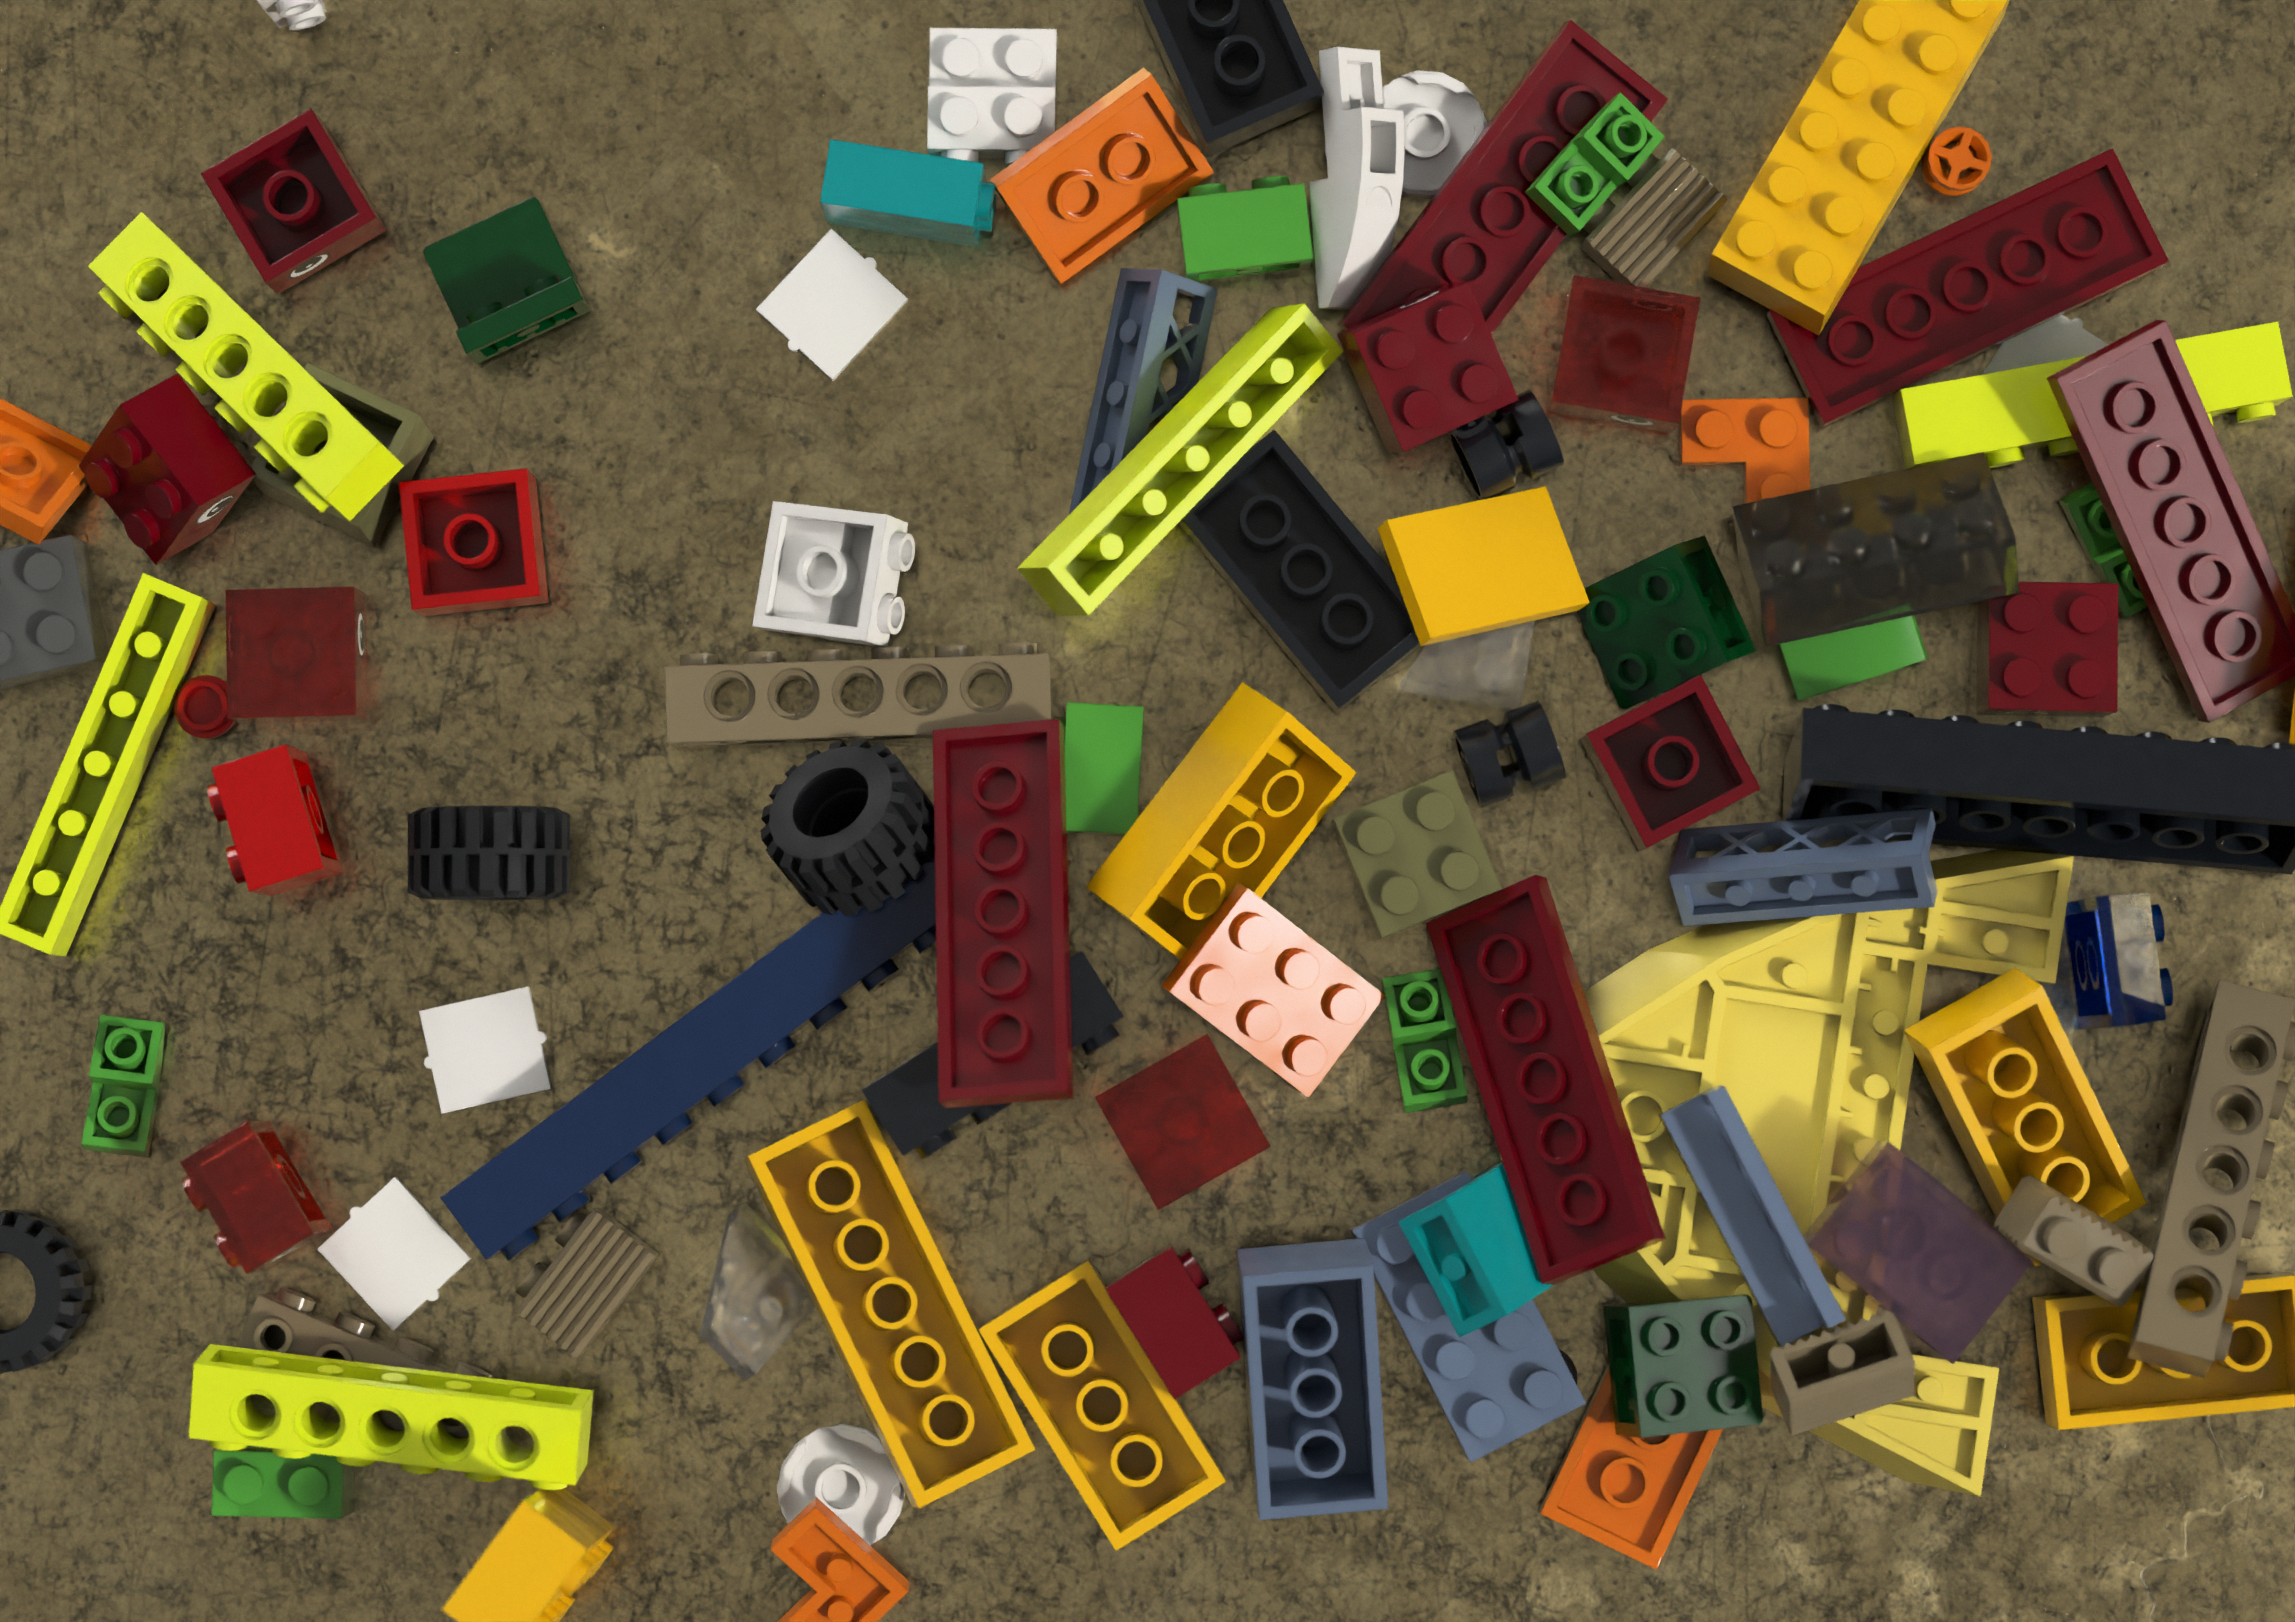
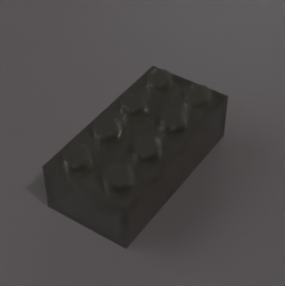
M1984 452L1732 506L1739 564L1766 647L2019 593L2016 536Z

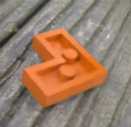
M1808 398L1680 400V466L1743 465L1744 528L1808 527L1811 525Z
M817 1497L772 1539L770 1550L812 1587L777 1622H877L909 1591L910 1581Z

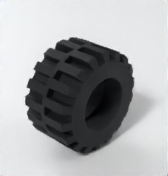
M855 739L850 746H847L844 741L830 744L829 749L821 753L817 749L806 755V762L799 767L794 764L785 773L787 779L784 783L775 785L769 795L773 803L763 809L761 819L766 826L760 831L762 841L767 846L766 852L803 899L812 907L817 906L822 913L834 915L840 910L844 916H854L864 907L869 912L879 909L887 898L892 896L895 900L906 891L903 887L910 880L916 882L924 873V869L921 867L923 862L932 860L935 852V846L931 842L934 840V805L896 754H892L886 746L880 743L871 746L868 740Z
M437 806L420 808L408 814V892L421 899L434 900L557 899L570 892V814L558 808L539 806Z
M22 1210L0 1211V1253H8L15 1256L29 1269L35 1284V1302L30 1315L19 1327L9 1330L0 1329V1374L43 1364L54 1358V1353L58 1350L67 1348L75 1339L72 1332L76 1327L83 1326L88 1312L82 1311L84 1300L91 1299L92 1285H84L83 1273L88 1272L89 1267L86 1258H77L74 1249L79 1245L71 1235L63 1236L57 1231L60 1225L49 1218L39 1219L35 1217V1213Z

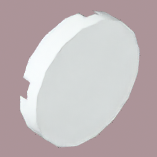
M1417 70L1401 75L1400 78L1392 80L1388 85L1386 84L1382 88L1383 102L1386 109L1404 110L1405 152L1402 195L1432 199L1487 126V121L1480 104L1474 98V94L1464 83L1442 72Z
M847 1424L818 1428L798 1441L782 1463L777 1485L779 1505L787 1524L817 1497L869 1545L886 1536L901 1514L905 1491L879 1437L866 1428Z

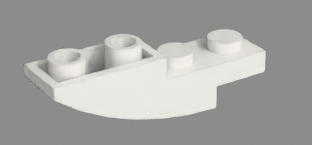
M1333 47L1318 51L1320 84L1324 91L1322 106L1328 178L1309 182L1310 217L1313 229L1318 309L1348 310L1391 253L1399 217L1403 186L1405 152L1404 110L1384 108L1379 50Z

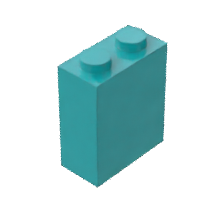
M830 139L820 204L828 224L978 247L980 230L992 231L997 194H994L995 183L987 182L983 163Z

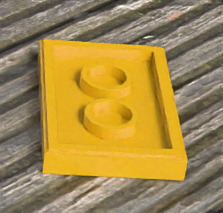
M1546 486L1386 520L1377 528L1420 646L1579 611L1590 603Z

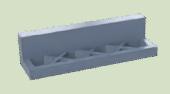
M1121 268L1069 514L1147 435L1149 423L1158 416L1161 421L1198 383L1217 288L1162 269ZM1177 292L1193 297L1188 324L1180 330L1172 315ZM1172 354L1178 368L1175 386L1166 392L1159 375L1162 361Z
M1932 809L1682 829L1668 875L1683 926L1934 907L1938 891L1928 855L1936 823ZM1913 834L1911 841L1884 843L1885 840L1894 835ZM1848 839L1837 847L1821 848L1822 845L1831 840ZM1785 844L1774 852L1758 853L1769 845ZM1723 849L1712 857L1695 858L1696 851Z
M1716 1085L1660 1114L1659 1117L1778 1346L1783 1347L1786 1342L1791 1343L1822 1326L1829 1329L1846 1320L1725 1086Z

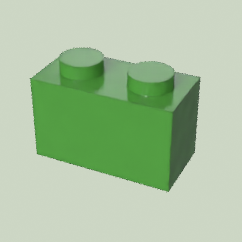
M1270 176L1253 180L1251 182L1252 189L1227 192L1226 184L1222 183L1204 184L1189 188V197L1177 198L1185 278L1204 282L1312 269L1313 251L1304 183L1290 185L1288 176Z
M1067 702L1066 717L1054 716L1053 719H1060L1064 727L1067 834L1124 837L1138 819L1144 706Z
M247 1446L244 1449L235 1451L216 1449L213 1452L211 1516L342 1519L353 1513L355 1466L339 1463L336 1460V1456L314 1453L305 1458H283L275 1455L272 1452V1448Z

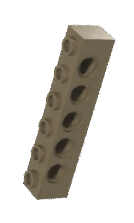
M1037 643L999 644V655L973 656V645L935 646V657L910 658L909 647H879L871 649V659L846 660V650L817 649L807 651L808 661L782 662V652L755 651L743 653V664H718V654L693 653L680 655V666H664L666 742L672 747L854 741L855 739L868 741L933 738V730L1053 719L1051 658L1049 653L1037 654ZM983 673L998 675L1003 679L1006 686L1002 700L991 707L979 706L969 696L971 682L975 677ZM920 675L932 676L941 684L942 690L938 702L927 709L914 708L906 700L907 685L913 678ZM857 677L871 679L877 686V698L874 704L864 711L850 710L845 707L842 700V692L845 685ZM794 679L807 681L813 689V700L810 706L800 713H788L782 710L779 704L781 688L785 683ZM727 682H741L746 685L749 691V701L746 708L739 714L732 716L719 713L715 704V696L718 689Z
M2219 980L2209 1000L2151 1248L2153 1262L2145 1274L2126 1358L2204 1378L2214 1359L2224 1362L2234 1326L2233 1323L2223 1321L2228 1298L2233 1300L2239 1299L2247 1271V1262L2237 1260L2241 1238L2249 1240L2253 1238L2261 1208V1202L2251 1200L2255 1177L2263 1180L2266 1179L2274 1151L2275 1142L2264 1140L2269 1118L2279 1120L2288 1089L2287 1082L2278 1080L2282 1059L2292 1061L2295 1055V1022L2291 1021L2295 999ZM2244 1050L2251 1053L2258 1060L2260 1069L2248 1071L2239 1068L2232 1061L2230 1052ZM2231 1109L2238 1112L2244 1118L2247 1128L2231 1130L2225 1127L2219 1121L2216 1111ZM2209 1168L2224 1171L2231 1178L2233 1188L2218 1190L2211 1187L2205 1181L2202 1171ZM2194 1228L2209 1230L2218 1239L2219 1249L2206 1251L2196 1247L2192 1243L2188 1231ZM2181 1288H2189L2198 1292L2204 1299L2206 1309L2199 1312H2191L2182 1308L2176 1301L2174 1291Z

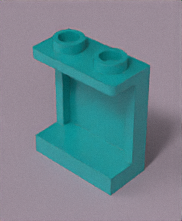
M1503 1162L1474 1176L1472 1181L1444 1198L1398 1221L1459 1338L1509 1315L1553 1286L1542 1284Z

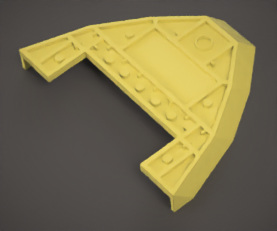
M1998 849L1933 860L1930 863L1938 891L1934 907L1706 924L1645 951L1585 990L1584 994L1666 1239L1592 1269L1596 1275L1627 1303L1656 1304L1732 1295L1750 1296L1753 1308L1762 1407L1783 1418L1771 1390L1770 1353L1773 1347L1783 1349V1347L1778 1346L1659 1115L1716 1085H1724L1846 1320L1835 1326L1845 1329L1848 1322L1857 1325L1860 1318L1869 1321L1872 1314L1876 1315L1915 1053L1904 1030L1919 1022L1927 965L2001 976L2016 967L2036 982L2055 984L2074 856ZM1822 1326L1799 1339L1808 1341L1811 1334L1820 1337L1823 1330L1832 1333L1835 1326L1829 1329ZM1796 1339L1795 1341H1793V1342H1791V1343H1789V1344H1792V1345L1795 1346V1344H1796V1342H1797L1798 1339ZM1912 1354L1915 1362L1914 1396L1809 1430V1432L1904 1481L1981 1497L1999 1368Z

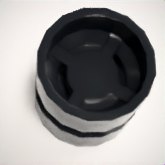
M1530 390L1518 394L1519 400L1496 410L1494 417L1489 419L1486 416H1482L1448 432L1461 467L1480 500L1496 497L1515 488L1518 475L1524 474L1530 479H1535L1564 465L1562 451L1551 424L1537 398Z
M1539 701L1505 712L1502 724L1495 725L1488 719L1453 731L1465 774L1480 808L1514 797L1517 785L1523 783L1533 790L1566 778L1558 744ZM1507 745L1513 763L1500 766L1495 751Z

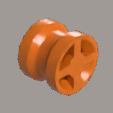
M1957 126L1946 129L1934 139L1922 157L1921 171L1924 181L1932 191L1943 197L1957 198L1967 195L1984 180L1990 170L1992 154L1989 144L1980 133L1971 128ZM1940 158L1946 160L1950 171L1946 168L1945 162L1941 161Z

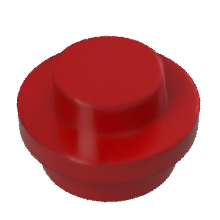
M200 675L189 679L180 687L174 700V714L178 724L188 734L201 739L217 738L225 734L232 728L239 713V702L234 689L223 679L212 675Z

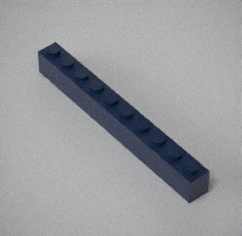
M935 852L932 860L924 861L921 865L924 873L916 882L910 880L903 887L906 892L894 900L891 896L883 901L881 908L869 912L864 907L854 916H844L840 910L834 915L821 913L440 1197L486 1260L492 1259L500 1253L504 1255L507 1261L515 1258L539 1239L533 1229L552 1214L561 1223L586 1205L591 1199L584 1190L604 1175L611 1184L615 1183L642 1162L636 1152L655 1137L664 1146L689 1128L694 1122L687 1113L708 1099L714 1107L718 1106L745 1085L739 1075L758 1060L767 1069L792 1051L796 1044L790 1036L809 1022L813 1024L816 1030L827 1025L848 1008L841 998L861 983L868 992L882 984L899 970L893 960L912 945L920 954L936 943Z

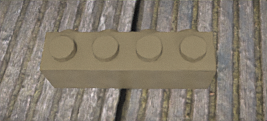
M280 1287L277 1295L268 1292L257 1296L236 1347L493 1378V1375L460 1361H457L454 1370L431 1361L434 1350L413 1340L398 1336L395 1345L376 1338L372 1336L375 1325L354 1315L339 1312L336 1320L312 1311L316 1303L314 1299L285 1287ZM315 1402L317 1405L338 1413L330 1404ZM389 1410L378 1411V1417L385 1427L394 1431L405 1430L402 1419L396 1413ZM454 1418L441 1419L442 1425L449 1435L459 1439L469 1437L468 1430L461 1421Z

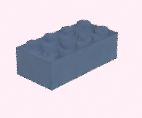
M1462 1172L1350 1229L1355 1239L1366 1238L1374 1265V1278L1466 1458L1473 1462L1586 1404L1533 1299L1509 1315L1460 1338L1455 1331L1398 1221L1444 1198L1472 1181L1468 1172Z
M1366 1238L1236 1249L1242 1335L1244 1336L1243 1352L1252 1485L1259 1520L1388 1509L1374 1265Z

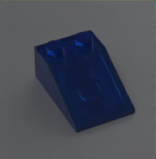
M2150 893L2104 895L2067 902L2064 926L2078 1030L2123 1027L2166 1020L2165 1006H2172L2173 988L2169 970L2167 968H2159L2156 943L2164 941V920L2159 904L2151 905Z

